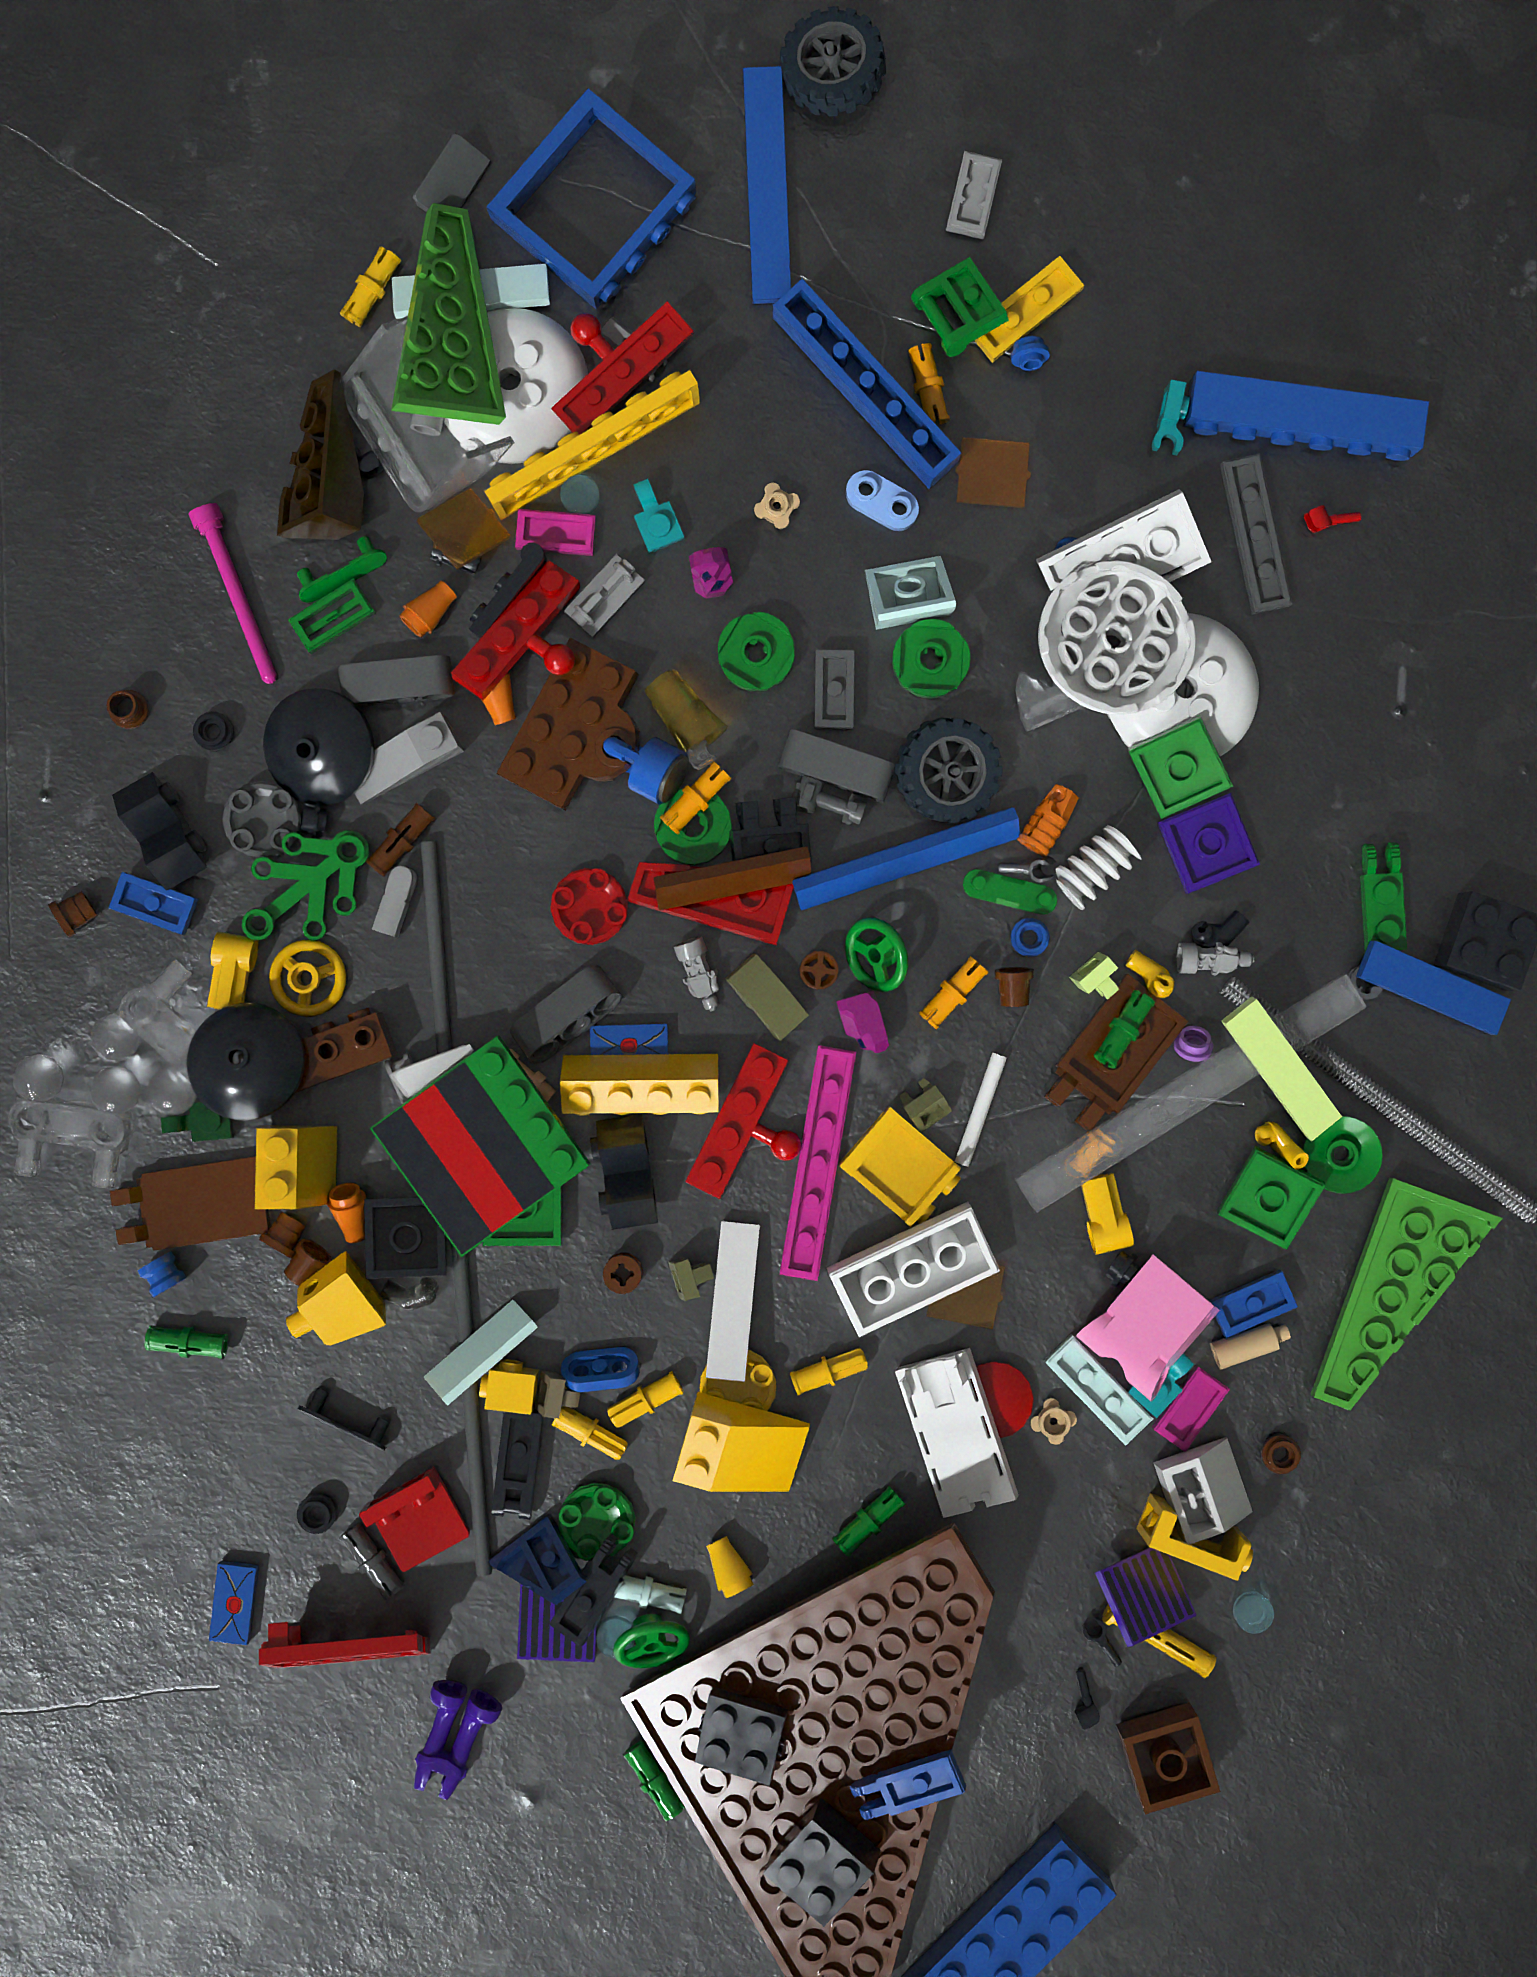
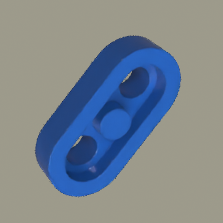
M625 1347L574 1352L568 1355L561 1364V1374L566 1380L565 1386L574 1392L624 1388L633 1384L640 1373L637 1355L634 1351Z

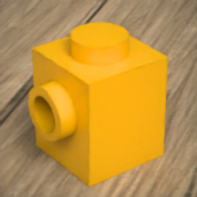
M500 1360L499 1365L495 1364L490 1368L489 1374H484L481 1377L479 1397L486 1398L484 1409L531 1415L536 1402L539 1369L523 1368V1362L517 1360Z

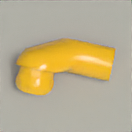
M1135 949L1125 966L1142 976L1149 992L1153 996L1158 998L1168 997L1175 986L1169 971Z
M1265 1122L1264 1125L1256 1128L1255 1138L1258 1144L1261 1146L1269 1145L1296 1170L1303 1168L1307 1164L1309 1159L1307 1153L1290 1138L1278 1123Z

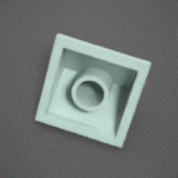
M941 556L865 570L876 630L926 619L951 616L956 608V600Z

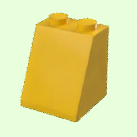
M258 1125L256 1128L255 1209H302L327 1205L329 1192L336 1187L337 1126Z

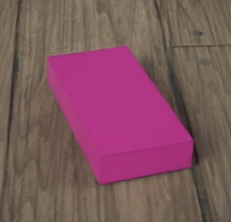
M518 509L515 548L516 550H522L526 544L536 543L541 546L544 552L593 556L596 515Z
M1195 1365L1180 1386L1183 1391L1168 1405L1152 1426L1153 1430L1184 1452L1189 1448L1230 1390L1197 1365Z

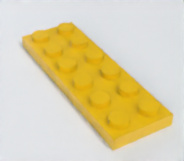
M689 370L682 375L679 371L668 375L659 383L660 388L648 395L646 392L634 395L625 403L627 407L614 415L612 412L600 415L591 423L593 427L580 435L578 432L570 433L563 437L557 443L559 447L545 455L544 452H539L529 457L523 463L525 467L511 475L510 472H505L495 477L489 483L490 488L484 492L500 520L518 511V509L527 506L700 404L698 383L691 371Z

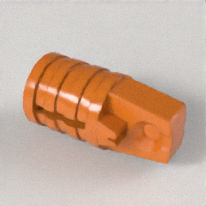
M1055 784L1037 806L1035 813L1030 817L1028 824L1025 825L1022 834L1019 835L1017 840L1031 851L1047 857L1050 849L1055 845V841L1060 837L1062 830L1065 829L1079 797L1072 790Z

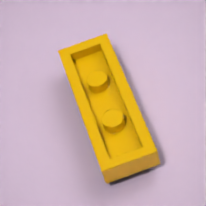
M1061 256L1057 257L1001 303L1007 311L1009 321L976 339L975 342L993 363L1013 347L1017 340L1024 338L1081 292L1084 284Z

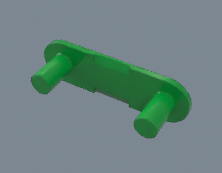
M363 536L357 540V545L362 555L348 562V565L329 575L325 574L314 580L309 568L300 569L297 572V576L303 586L299 591L300 600L305 603L317 601L354 578L356 580L381 567L387 560L385 551L375 549L370 538Z
M980 869L968 872L963 879L964 891L967 895L976 899L1040 915L1052 912L1057 905V895L1048 886Z

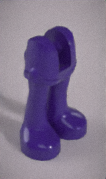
M437 1680L432 1685L430 1699L437 1706L436 1717L424 1748L417 1753L415 1758L417 1768L414 1788L424 1791L427 1781L430 1780L433 1772L442 1774L444 1776L438 1797L444 1800L450 1798L460 1780L466 1777L468 1772L466 1763L479 1729L483 1724L496 1722L502 1711V1704L496 1698L482 1690H472L451 1751H446L444 1747L467 1694L466 1685L451 1680Z

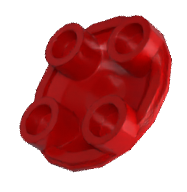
M584 868L571 872L558 883L552 893L551 913L556 927L566 938L578 944L595 945L608 941L620 931L627 917L628 902L623 887L612 875L602 869Z
M989 1362L976 1366L999 1437L1003 1438L1013 1435L1024 1427L1032 1413L1034 1398L1030 1383L1019 1369L1007 1363ZM970 1379V1380H971V1383H972V1386H973V1389H974V1392H975V1395H976V1398L978 1399V1396H977V1393H976V1390H975L973 1381H972V1379ZM983 1416V1419H984V1422H985V1425H986L988 1434H989V1436H990V1433H989V1430H988V1427H987V1424H986V1421H985V1417Z

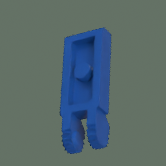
M950 1749L878 1772L877 1775L871 1774L864 1778L862 1777L852 1783L850 1790L855 1797L881 1791L883 1797L868 1801L859 1808L862 1818L868 1820L889 1813L891 1816L963 1794L966 1790V1783Z

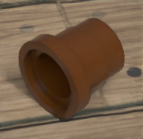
M116 691L107 700V711L112 721L122 728H138L148 717V703L136 691ZM131 698L133 702L132 711L127 716L120 717L117 711L119 703L123 699Z
M83 891L59 903L53 901L48 904L55 919L69 938L76 934L75 929L97 916Z
M1004 967L995 970V979L999 980L1001 1006L1022 1007L1029 1005L1030 979L1034 978V969L1028 967Z
M281 1211L267 1234L262 1233L259 1240L292 1259L296 1253L293 1249L300 1240L306 1225Z
M301 1239L295 1246L296 1253L285 1268L284 1274L291 1282L300 1286L304 1281L331 1262L332 1258L317 1243L308 1239Z

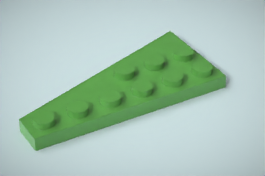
M433 203L426 212L391 411L500 425L506 418L469 212L468 209Z
M1389 1177L1310 1395L1322 1401L1351 1410L1377 1378L1379 1370L1393 1352L1396 1353L1404 1344V1338L1415 1325H1419L1454 1281L1458 1270L1469 1256L1473 1257L1481 1245L1479 1244L1492 1228L1495 1229L1503 1218Z

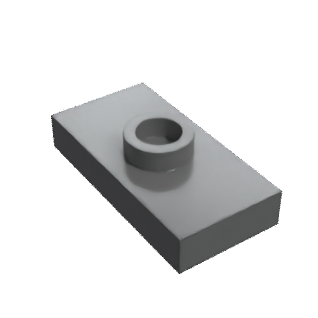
M964 151L946 231L984 239L1002 159Z

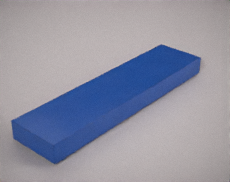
M1378 941L1369 942L1356 975L1360 979L1490 1035L1498 1034L1511 1001L1507 997Z

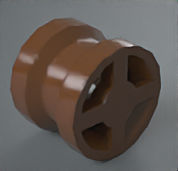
M814 951L806 955L799 968L803 983L816 990L831 986L836 981L839 973L835 958L824 951Z
M628 1252L614 1254L609 1258L603 1269L605 1285L609 1290L617 1294L632 1292L638 1287L643 1275V1267L640 1260Z

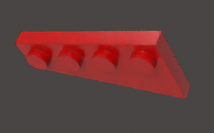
M639 862L628 896V902L775 946L777 945L794 888L793 883L659 910L654 877L701 867L686 864Z

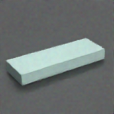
M511 1300L423 1378L448 1406L538 1327L514 1300Z
M1072 1334L1044 1359V1362L1125 1446L1153 1420L1148 1412Z

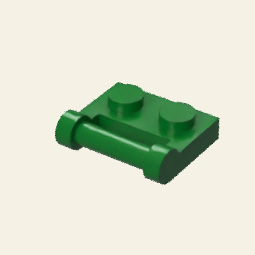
M970 257L922 284L911 295V300L916 308L924 311L941 337V346L949 357L961 354L968 344L1009 321L1007 311ZM943 294L964 323L963 326L954 330L936 303V298Z

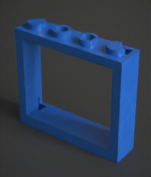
M588 88L487 205V210L494 223L542 264H546L550 271L597 309L603 301L606 303L612 296L615 297L621 288L619 283L628 272L634 274L642 266L646 259L644 253L653 243L659 245L667 237L671 230V225L669 224L679 213L683 216L689 211L690 204L696 199V182L691 175ZM599 119L674 183L675 186L592 282L519 220L515 214L593 123Z

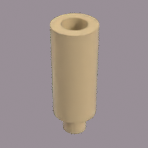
M1270 1323L1212 1342L1210 1346L1216 1364L1221 1370L1280 1349L1279 1343L1291 1339L1286 1324L1273 1328Z

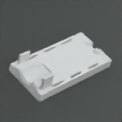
M1180 489L1036 559L1050 590L1055 589L1071 573L1095 566L1098 562L1123 561L1146 567L1160 576L1182 566L1162 576L1168 582L1211 563L1187 501Z
M967 1348L898 1367L895 1373L943 1518L970 1512L975 1508L974 1502L982 1500L983 1502L985 1501L986 1507L1016 1500L1019 1494L971 1349ZM970 1379H972V1381H973V1384H974V1387H975V1390H976L978 1399L976 1398V1395H975V1392H974V1389H973V1386H972V1383H971V1380H970ZM983 1416L985 1417V1421H986V1424H987V1427H988L990 1436H989V1434H988V1431H987V1428H986V1425H985ZM995 1453L997 1454V1457H998V1460H999V1463H1000V1466H1001V1469H1002V1474H1001V1471H1000V1468H999V1465H998V1462H997Z

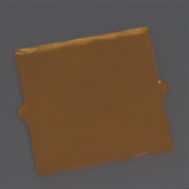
M962 437L960 465L955 469L956 474L959 475L956 502L1024 508L1026 480H1029L1031 473L1027 471L1030 443Z
M471 488L420 516L417 520V523L434 542L433 547L440 549L457 570L509 540L511 536L494 516V510L487 508Z
M998 1265L999 1272L929 1304L926 1316L993 1329L998 1302L1003 1300L1000 1290L1005 1266Z

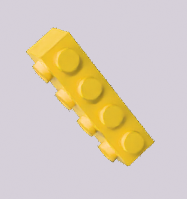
M718 1054L563 1055L560 1075L562 1114L584 1116L591 1113H613L616 1115L653 1113L664 1115L667 1113L705 1114L707 1112H719Z

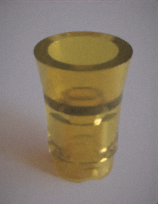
M675 669L661 674L645 689L646 695L653 702L652 707L665 723L678 748L685 751L688 758L698 754L715 742L728 727L700 699L686 680H682Z

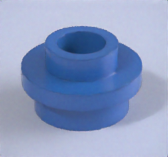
M1028 336L1017 340L1013 345L1014 350L1011 352L1012 364L1025 371L1039 369L1050 357L1049 347L1038 336Z
M1026 918L1015 924L1011 931L1010 939L1016 952L1023 956L1032 957L1041 954L1047 948L1050 935L1043 922L1035 918ZM1027 930H1032L1036 934V941L1032 945H1028L1023 941V934Z

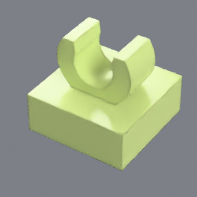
M1097 952L1069 977L1082 991L1089 994L1095 989L1106 999H1109L1119 990L1109 977L1118 967L1108 956Z

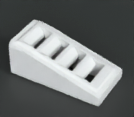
M470 1044L462 1045L399 1068L392 1072L390 1076L407 1099H411L473 1054L474 1050Z

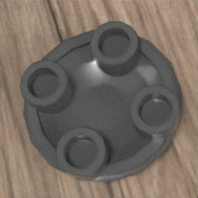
M258 781L245 784L230 795L224 806L222 822L225 834L235 850L252 857H273L284 852L282 849V839L287 833L299 832L301 815L297 802L287 790L275 783ZM297 837L287 839L288 848L291 847Z

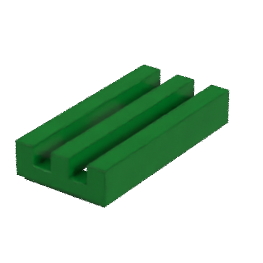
M353 578L297 613L288 621L307 651L312 654L376 614V612ZM351 592L356 596L307 628H302V623ZM359 605L363 607V609L311 641L309 639L310 636Z

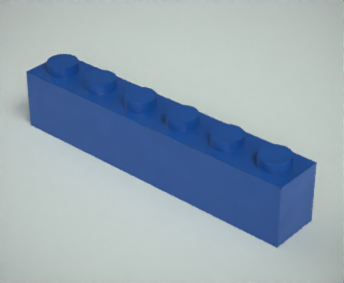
M803 278L773 304V319L928 489L934 486L958 464L961 456L960 450Z
M1196 371L1189 382L1188 396H1190L1184 427L1194 428V432L1200 435H1216L1217 431L1232 433V437L1238 440H1254L1256 436L1271 438L1270 442L1276 445H1293L1294 441L1309 443V448L1314 450H1331L1334 446L1348 448L1347 452L1352 455L1365 456L1370 455L1372 451L1386 453V458L1390 460L1404 461L1423 449L1429 401Z

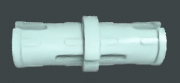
M625 1575L623 1577V1584L614 1596L615 1598L639 1603L640 1608L646 1609L647 1605L681 1614L687 1589L653 1582L652 1577L648 1576L643 1580Z

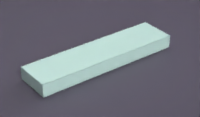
M546 264L479 269L487 311L550 305ZM415 275L392 277L393 310L396 319L408 318Z

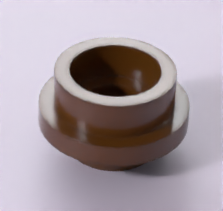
M1278 1434L1265 1441L1261 1450V1458L1264 1465L1270 1471L1277 1474H1286L1298 1466L1301 1459V1451L1294 1439L1287 1435ZM1279 1447H1284L1286 1449V1456L1281 1460H1276L1274 1458L1275 1450Z

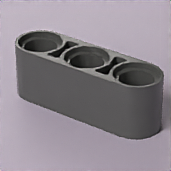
M434 655L338 666L341 694L350 699L357 707L443 699L454 696L450 656Z
M792 729L789 731L778 763V767L802 777H812L826 785L878 802L885 801L895 771V764Z
M599 965L588 966L521 1016L512 1025L510 1034L532 1064H540L554 1056L611 1012L620 1003L622 996Z

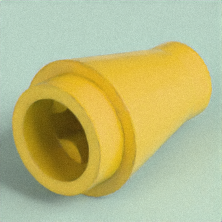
M727 1536L706 1546L710 1554L718 1591H723L725 1598L736 1595L754 1585L750 1577L753 1573L731 1545Z

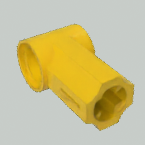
M216 933L211 948V965L214 966L207 1007L222 1009L229 1005L244 1003L249 972L253 971L258 956V940L236 934Z
M1114 1173L1095 1175L1080 1180L1089 1217L1087 1230L1094 1254L1097 1255L1134 1246L1130 1222L1127 1214L1122 1211Z

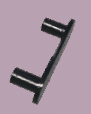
M316 1389L307 1408L303 1406L297 1408L300 1412L382 1451L386 1449L380 1442L390 1422L378 1417L368 1437L348 1429L319 1414L329 1395L328 1392L322 1389Z

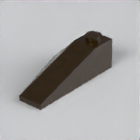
M334 369L313 380L310 385L300 422V429L305 432L303 442L297 452H292L289 463L296 467L291 487H283L280 497L277 536L282 538L339 540L361 530V524L364 519V491L341 372Z

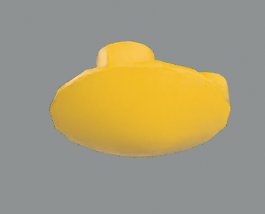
M749 1349L747 1353L745 1382L706 1378L707 1365L701 1374V1393L765 1411L769 1410L775 1399L776 1379L772 1367L761 1355Z

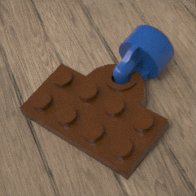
M569 638L566 646L573 651L575 656V664L572 670L564 675L550 673L496 774L565 811L584 777L599 782L615 781L614 778L624 772L630 774L628 779L630 790L659 805L667 803L674 797L684 781L689 766L687 753L658 737H653L644 747H641L639 728L634 719L621 709L639 674L606 655Z

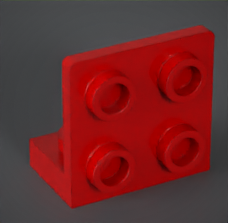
M435 1467L366 1503L359 1513L366 1527L374 1523L376 1524L400 1570L403 1572L468 1538L470 1535L465 1521Z

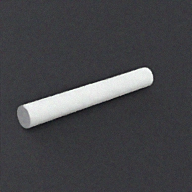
M992 1052L954 1161L958 1164L969 1167L1007 1057Z

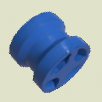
M172 1251L137 1271L140 1277L147 1279L150 1284L149 1292L153 1298L187 1278L185 1272L176 1267L174 1263L176 1257Z

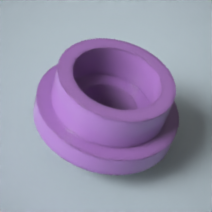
M1187 1026L1182 1029L1174 1040V1049L1180 1057L1189 1061L1199 1062L1211 1056L1213 1042L1211 1035L1204 1028Z

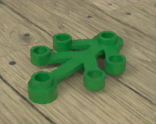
M296 831L287 833L282 839V849L286 854L297 856L302 852L329 855L317 866L274 862L268 856L256 858L251 866V871L255 878L268 880L273 877L299 881L265 908H252L244 915L242 929L246 936L254 940H262L268 937L274 929V920L309 893L308 915L302 926V931L305 937L310 940L321 939L327 929L326 922L323 919L326 881L339 868V893L334 897L333 909L341 916L352 914L357 905L356 898L353 895L355 870L366 861L369 855L368 842L357 831H342L333 840L308 838ZM297 837L301 841V848L297 851L290 850L287 847V839ZM347 842L355 844L357 853L354 856H346L342 851L343 844ZM265 861L269 863L271 872L268 875L259 874L256 869L258 862ZM348 897L352 902V907L349 910H341L337 905L339 898ZM262 916L266 920V927L256 929L252 925V918ZM311 921L319 922L322 926L321 933L317 935L311 934L307 929L308 923Z

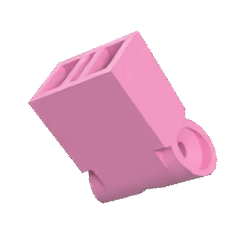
M1152 1255L1111 1304L1107 1312L1085 1326L1077 1334V1338L1099 1357L1118 1360L1127 1381L1152 1402L1165 1382L1171 1366L1180 1358L1220 1310L1165 1263Z

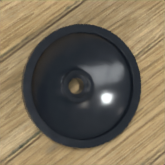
M305 689L283 699L268 718L263 738L266 764L276 783L287 790L293 798L303 803L316 804V801H319L320 806L330 805L346 800L363 786L373 765L374 740L366 717L350 699L328 689ZM305 743H307L311 748V753L309 756H307L303 751V746Z
M237 1003L226 1006L210 1015L195 1032L187 1054L188 1079L198 1099L213 1112L234 1120H256L278 1111L297 1091L305 1069V1050L295 1026L280 1012L258 1003ZM242 1051L244 1059L240 1064L235 1065L233 1063V1056L236 1052Z

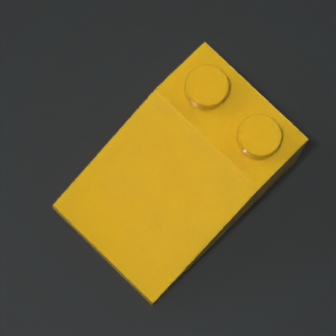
M697 1392L673 1481L710 1492H789L810 1423Z

